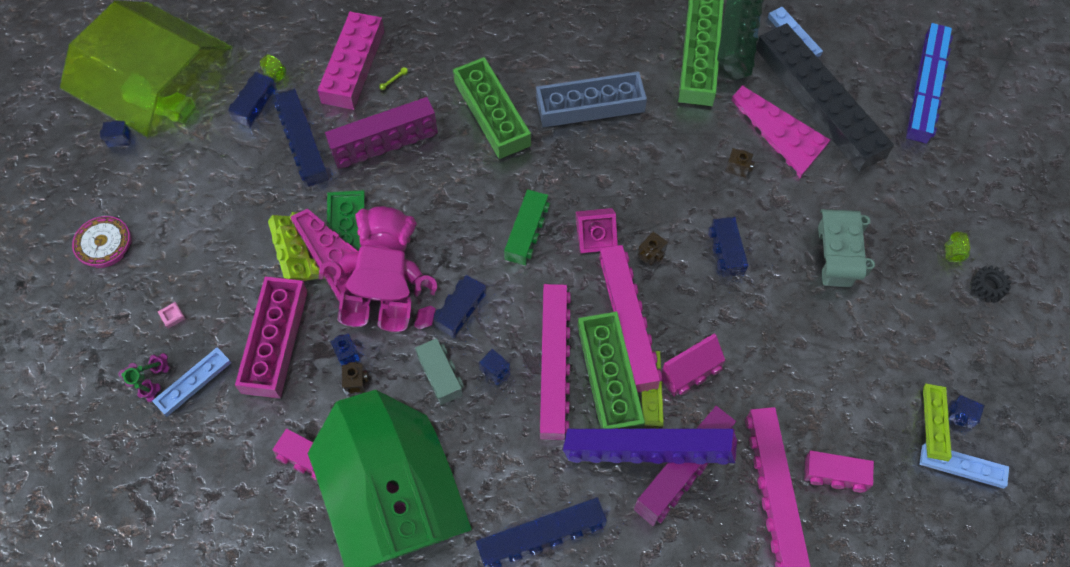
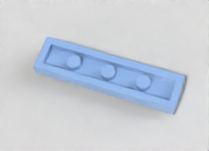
M783 7L768 14V19L776 27L788 23L817 57L822 55L823 50Z
M218 347L215 348L152 400L153 403L168 417L229 366L231 361Z
M926 443L922 445L919 465L1003 489L1007 487L1008 466L952 450V458L949 462L927 458Z

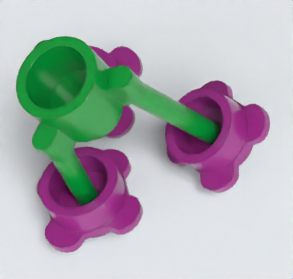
M165 353L159 356L153 354L150 356L148 365L137 368V364L130 363L127 368L120 370L118 375L125 381L126 386L132 387L134 385L135 388H138L137 395L139 398L144 397L148 402H153L152 400L155 399L161 386L158 383H152L149 379L144 381V370L150 369L154 374L162 371L164 373L169 372L168 356Z

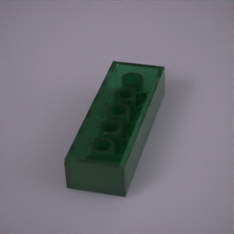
M727 0L717 60L733 80L752 75L755 65L754 58L758 41V30L760 28V16L762 15V3L764 0Z

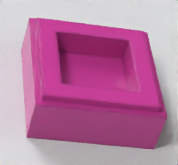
M430 305L419 309L415 327L423 329L432 326L436 308Z

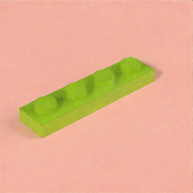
M655 351L657 356V363L655 364L657 369L661 370L660 351ZM660 381L658 389L641 392V408L645 421L644 428L663 429L662 381Z
M926 383L923 387L927 458L949 462L952 455L946 387Z

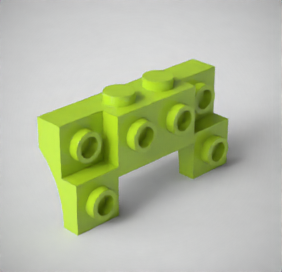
M292 212L290 216L272 215L268 220L284 279L301 280L303 282L319 279L320 268L316 261L309 257L307 247L291 221V216L299 212Z

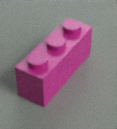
M810 450L805 456L804 481H810L812 485H831L835 489L851 488L854 492L863 493L873 486L874 461Z

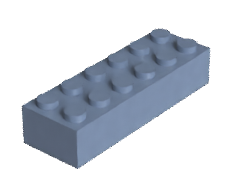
M639 72L536 87V102L542 128L645 112L647 102Z

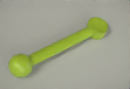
M401 68V72L386 83L380 84V90H385L386 86L398 77L406 75L408 73L407 68Z

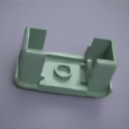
M820 209L822 219L818 225L819 239L823 238L824 258L826 259V264L822 269L823 285L852 287L856 280H864L865 276H868L875 266V262L872 259L865 258L863 232L868 227L870 218L866 215H861L860 211Z

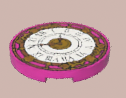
M111 216L97 217L89 220L78 229L73 238L72 249L78 260L85 265L96 268L109 267L123 258V255L132 243L131 232L126 224L118 218Z

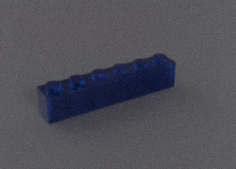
M292 89L276 94L277 102L274 105L277 113L281 112L282 114L279 116L282 126L286 125L287 129H284L287 140L291 139L292 141L289 143L292 153L296 152L297 156L294 157L297 167L301 166L302 170L299 171L302 181L306 180L308 187L328 181L327 172L296 90Z
M596 497L476 541L483 567H502V564L509 561L511 564L523 560V556L531 554V556L539 555L543 552V549L550 546L552 549L558 548L564 544V541L569 539L572 541L580 540L584 537L583 534L592 532V534L599 533L604 530L603 527L606 526L607 519L599 499Z

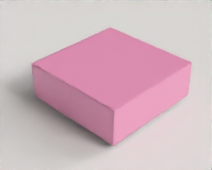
M176 302L158 311L168 329L186 319Z

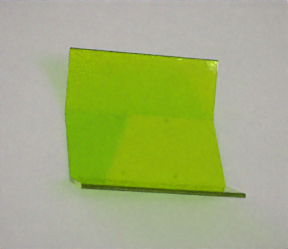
M114 1L69 44L60 88L148 137L161 91L201 50L231 49L232 46L148 2Z

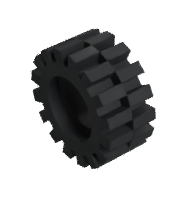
M985 266L980 269L970 282V285H973L971 290L976 291L974 295H980L979 299L981 301L985 298L987 303L990 301L992 303L1000 301L1011 289V286H1009L1011 280H1008L1010 277L1009 275H1004V270L1000 272L999 267L993 269V266L988 268ZM988 279L993 281L996 284L997 289L989 288L985 284L984 280Z

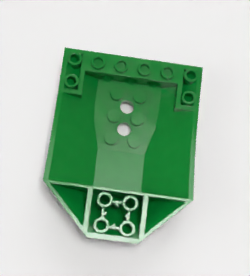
M372 390L335 402L307 454L326 506L344 567H373L472 531L450 466L427 415L378 390ZM388 482H397L399 490L396 493L388 492L386 489ZM396 502L404 503L406 507L404 513L398 514L394 511V504Z

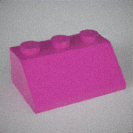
M715 333L664 363L661 373L662 382L673 397L678 394L684 395L694 384L698 386L706 381L707 376L711 374L713 376L717 375L723 370L725 358Z

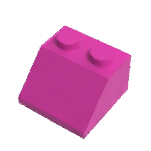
M613 208L576 212L580 253L598 252L600 248L618 246L616 213Z

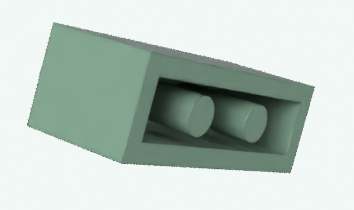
M436 338L415 347L417 357L440 405L463 396L462 388H464L461 378H456L454 374L456 369L452 360L448 361L445 356L448 353L444 344H439Z

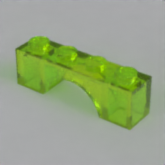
M132 74L121 88L124 98L128 102L136 103L146 110L150 109L160 116L169 117L174 122L178 121L185 124L196 110L192 99L178 92L167 97L153 96V89L148 80Z

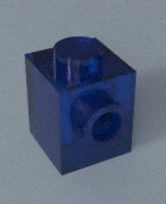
M125 121L103 122L100 137L108 147L130 146L131 130Z
M349 333L338 335L334 340L330 341L341 367L342 365H348L350 362L360 361Z
M493 349L479 362V370L497 385L501 380L505 381L511 373L510 363Z
M960 395L955 400H951L948 405V411L950 412L949 420L958 426L972 429L980 423L985 405Z

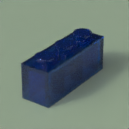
M255 72L248 79L243 90L239 92L238 97L229 106L228 112L232 121L251 128L277 90L273 78Z
M736 218L713 219L708 231L710 238H713L714 242L713 252L718 257V270L722 272L723 277L744 275L749 265Z
M468 275L463 280L458 281L455 287L456 290L452 295L449 294L447 296L444 306L438 309L433 317L435 328L454 339L486 296V286Z

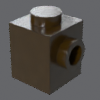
M732 148L725 172L746 178L748 171L752 172L755 162L752 161L753 153Z
M653 231L639 246L637 255L643 262L653 266L656 261L660 262L665 256L668 242Z
M350 362L348 365H342V389L345 395L366 393L365 382H369L368 370L364 369L363 364Z

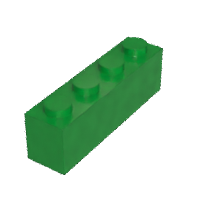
M527 189L504 250V260L526 266L528 259H532L534 253L533 245L538 243L540 233H538L539 228H543L545 218L543 217L545 213L548 214L551 205L548 202L547 194Z

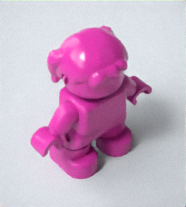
M378 206L369 210L362 208L355 215L361 245L359 252L347 253L336 263H324L319 269V280L323 279L325 274L331 273L335 275L334 284L337 286L340 282L341 274L345 275L353 271L341 292L338 321L351 327L365 326L368 323L371 300L380 301L381 308L378 316V327L389 332H402L407 329L411 312L410 292L405 279L411 284H416L414 289L416 297L421 293L420 287H428L431 292L430 294L435 295L437 282L431 276H423L415 262L405 259L404 251L417 226L414 217L407 216L402 211L392 207Z

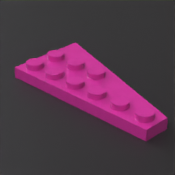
M741 86L732 97L731 101L744 115H747L752 120L753 126L759 128L762 132L761 135L778 154H782L786 159V163L797 171L796 174L799 178L803 176L830 142V139L744 86Z
M309 209L291 216V221L319 268L326 262L336 263L347 253L358 252L348 242L343 241L335 231L329 229ZM353 271L345 275L341 274V279L337 286L334 284L335 275L331 273L324 275L339 303L341 292Z

